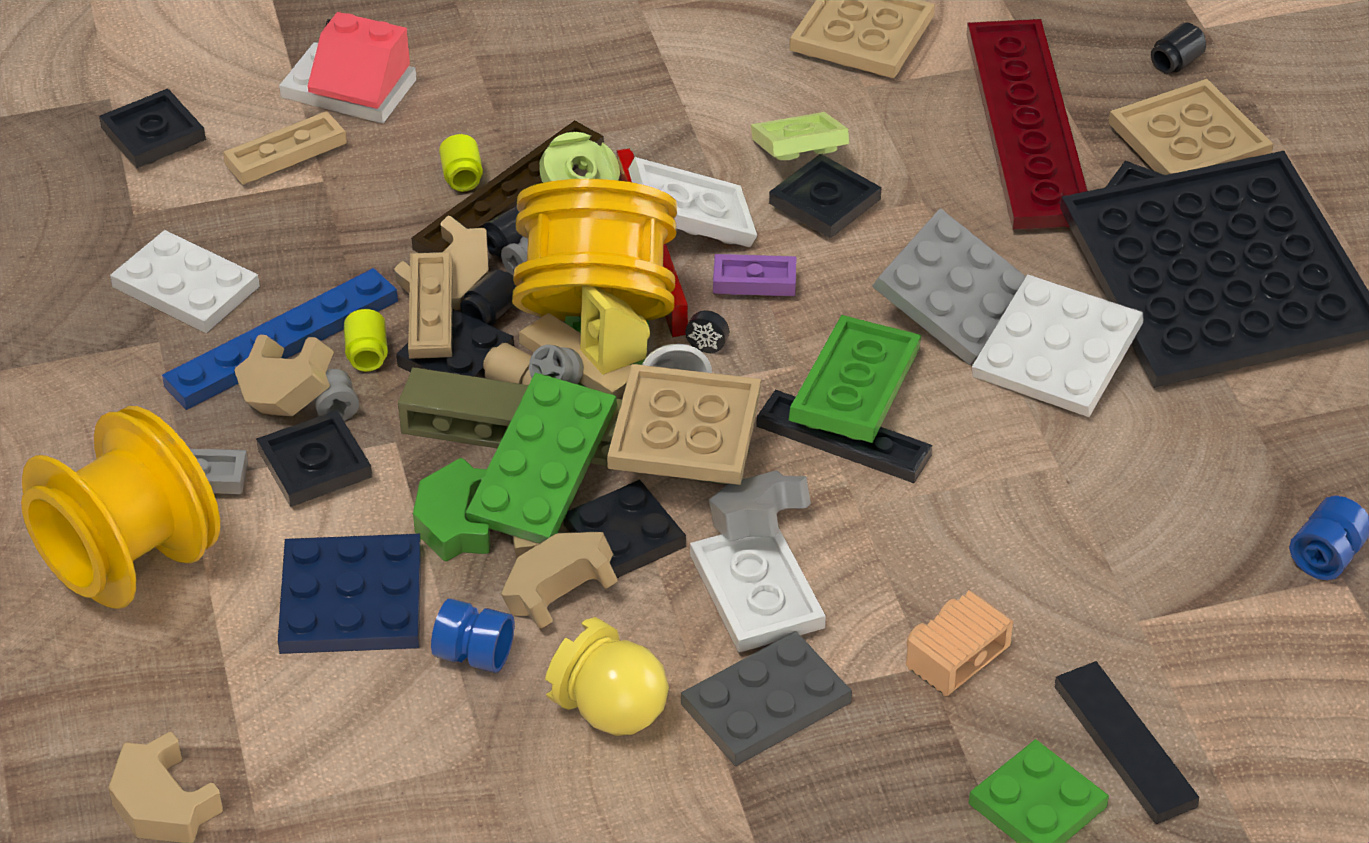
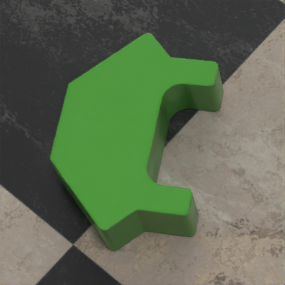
M463 458L455 460L420 480L413 510L415 533H420L421 539L443 561H449L461 553L488 554L491 546L489 524L469 522L466 516V511L487 469L473 468Z

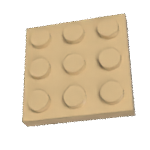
M816 0L790 37V50L809 57H816L839 63L843 66L872 72L879 76L895 78L934 17L935 4L922 0Z
M1208 79L1110 111L1109 124L1154 171L1164 175L1272 153L1273 143Z
M632 364L607 455L608 469L741 485L761 393V379Z

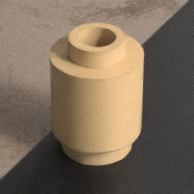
M502 343L498 347L492 348L485 357L483 363L485 378L529 385L532 380L529 371L532 355L508 343Z

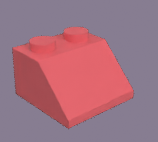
M337 12L320 34L307 86L308 92L378 109L410 65L407 28L383 21L358 17L349 13Z

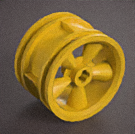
M607 179L549 181L530 186L518 194L517 210L520 213L516 217V230L528 239L527 261L519 264L514 269L513 281L517 287L513 290L512 302L518 309L539 317L550 313L561 321H565L566 316L581 317L582 286H595L625 301L637 315H641L645 320L661 318L673 311L674 296L671 292L675 288V276L671 271L663 267V245L672 241L677 234V223L674 220L677 216V201L671 195L650 186Z

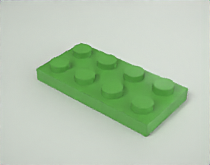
M841 315L790 407L789 421L806 425L812 429H822L845 435L854 440H864L872 443L920 349L922 335Z
M535 372L466 511L467 520L472 523L489 524L490 529L539 544L557 534L617 408L616 396Z

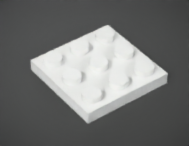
M1027 274L972 366L973 377L1090 417L1143 324V312Z

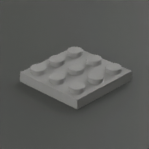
M940 208L883 271L872 287L967 364L971 365L982 351L1026 276Z

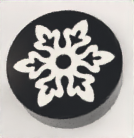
M708 310L695 313L685 329V335L690 345L705 353H715L721 350L730 333L726 320L719 314Z

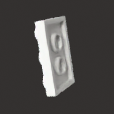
M314 42L281 82L279 88L281 98L383 124L416 81V69L411 66L406 69L378 109L309 93L307 86L318 43Z
M637 157L632 161L628 169L632 183L659 189L668 193L677 201V216L674 218L677 223V229L684 230L691 235L700 234L719 239L726 244L751 247L757 237V233L740 185Z
M166 230L161 232L110 275L113 288L205 333L210 331L260 287L258 274Z
M780 529L775 537H746L735 541H728L723 535H718L690 543V556L738 653L775 643L795 631L799 635L825 628L826 616Z

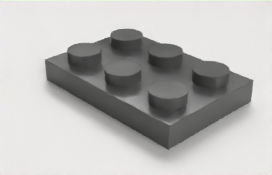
M797 631L681 692V705L734 766L743 763L850 704L852 699V690Z

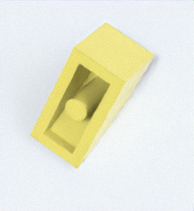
M582 286L580 350L602 375L646 359L647 339L650 337V330L644 317L637 315L625 301L600 287Z

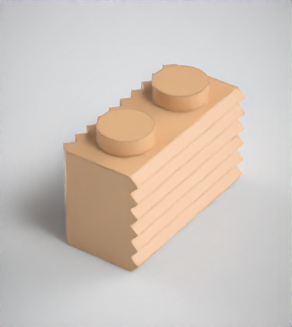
M968 590L966 595H962L959 600H949L942 607L939 615L934 620H930L928 625L920 623L911 631L907 638L906 665L909 670H913L916 675H920L922 680H927L930 686L934 685L935 689L941 691L943 696H948L1010 646L1013 621L974 592Z

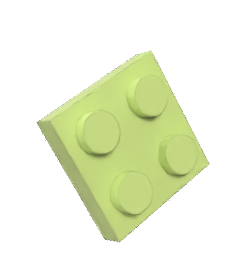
M825 112L751 124L752 140L778 160L796 159L800 157V152L812 150L818 154L832 153L837 150V146L849 144L848 128Z

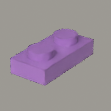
M715 254L713 294L795 296L797 256Z

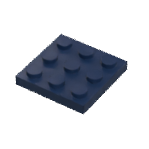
M420 533L285 539L277 641L279 654L419 648Z

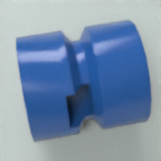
M1337 495L1326 497L1311 514L1309 520L1291 539L1289 546L1291 557L1299 568L1316 579H1336L1369 539V515L1357 502L1347 497Z
M452 598L447 599L440 608L434 623L431 652L434 657L452 662L462 663L468 658L471 667L498 673L503 668L512 646L515 629L514 617L512 614L490 608H485L479 614L478 609L473 607L471 603Z

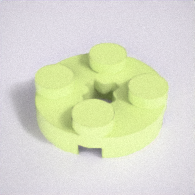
M569 132L557 136L545 150L539 163L540 176L543 183L566 179L618 180L620 168L615 154L607 145L602 142L601 146H599L597 143L589 140L590 135L580 132ZM574 164H577L581 170L586 169L588 173L585 176L577 175L572 170Z

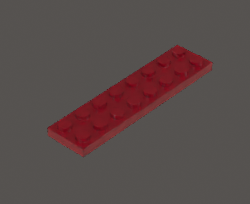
M1042 20L967 22L966 35L1012 230L1070 228L1060 209L1062 196L1088 190Z

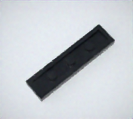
M776 389L757 415L756 427L911 483H915L932 456L933 445L881 426L871 443L864 440H854L845 435L822 429H812L806 425L789 421L790 407L796 396Z
M1097 661L1056 676L1055 689L1155 824L1198 807L1200 798Z

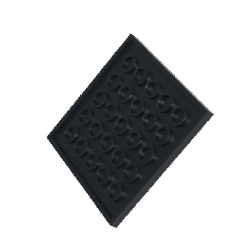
M1285 151L1066 195L1061 198L1060 209L1108 301L1143 312V324L1131 344L1154 388L1369 340V290Z

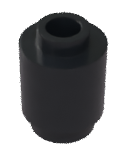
M1188 22L1178 25L1155 43L1154 48L1151 50V60L1154 66L1164 74L1177 73L1206 50V40L1203 31Z
M517 205L488 221L483 226L487 234L488 252L499 258H502L501 253L504 247L513 243L519 244L520 239L523 237L516 230V217L520 213L517 210Z
M499 269L490 271L465 293L464 300L460 304L461 312L483 323L493 325L514 306L512 296L513 290L517 286L514 284L513 275Z

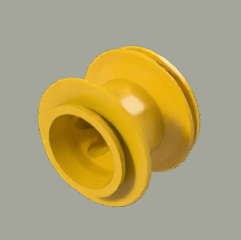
M127 406L117 412L110 411L100 416L94 431V450L97 459L76 472L57 459L46 455H36L27 460L22 474V515L28 533L42 559L69 589L83 597L92 598L106 607L115 609L129 606L134 599L136 591L134 560L156 548L172 560L190 564L198 561L204 555L205 550L214 545L220 533L218 505L212 487L196 457L180 436L166 422L151 411L139 406Z

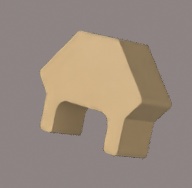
M447 216L441 222L442 238L450 243V245L443 252H452V309L461 310L460 304L464 300L465 293L489 273L487 234L485 228L466 229L454 218ZM401 261L394 268L396 283L409 293L410 266L406 262Z
M258 335L249 357L234 369L245 402L262 414L294 416L329 388L330 384L326 371L334 351L317 338L308 337L301 353L296 358L282 359L284 348L267 335Z
M603 532L557 533L520 555L501 593L510 613L513 616H530L539 628H543L553 621L547 606L580 584L590 579L598 580L604 588L615 584L618 580L610 565L613 553Z
M168 732L148 744L124 743L108 788L113 807L137 838L193 843L199 825L222 813L223 807L219 789L214 783H209L193 792H186L167 771L168 768L182 761L179 742L173 732Z

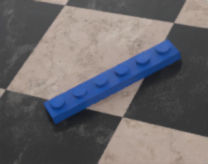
M372 268L162 374L164 387L188 410L238 384L234 369L249 357L258 335H267L284 348L281 358L287 359L302 351L308 337H315L322 341L342 331L346 317L352 312L361 309L379 312L398 302L397 289L376 269Z

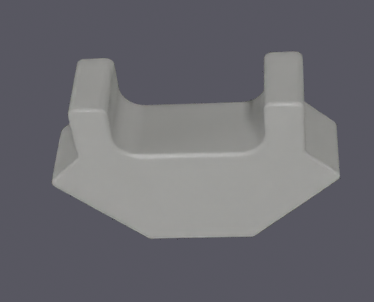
M772 471L742 479L741 485L727 484L709 500L713 526L728 541H735L746 537H775L779 533L776 513L787 508H807L811 501L806 476H783L779 471Z

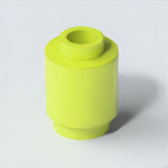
M456 134L446 138L439 148L444 179L457 191H470L479 184L483 175L478 144L475 139L465 134Z
M361 309L349 314L344 321L346 358L357 370L367 372L378 369L388 354L385 318L379 312L370 309Z

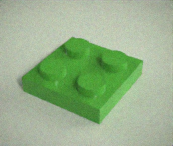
M1035 739L971 790L968 804L1017 843H1065L1107 808L1109 795Z

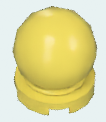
M593 617L584 620L581 624L586 630L574 642L565 638L554 654L545 680L552 684V690L546 696L568 710L578 707L580 715L594 728L615 736L633 735L651 725L664 710L669 690L664 666L649 649L627 640L619 641L617 629L601 619Z

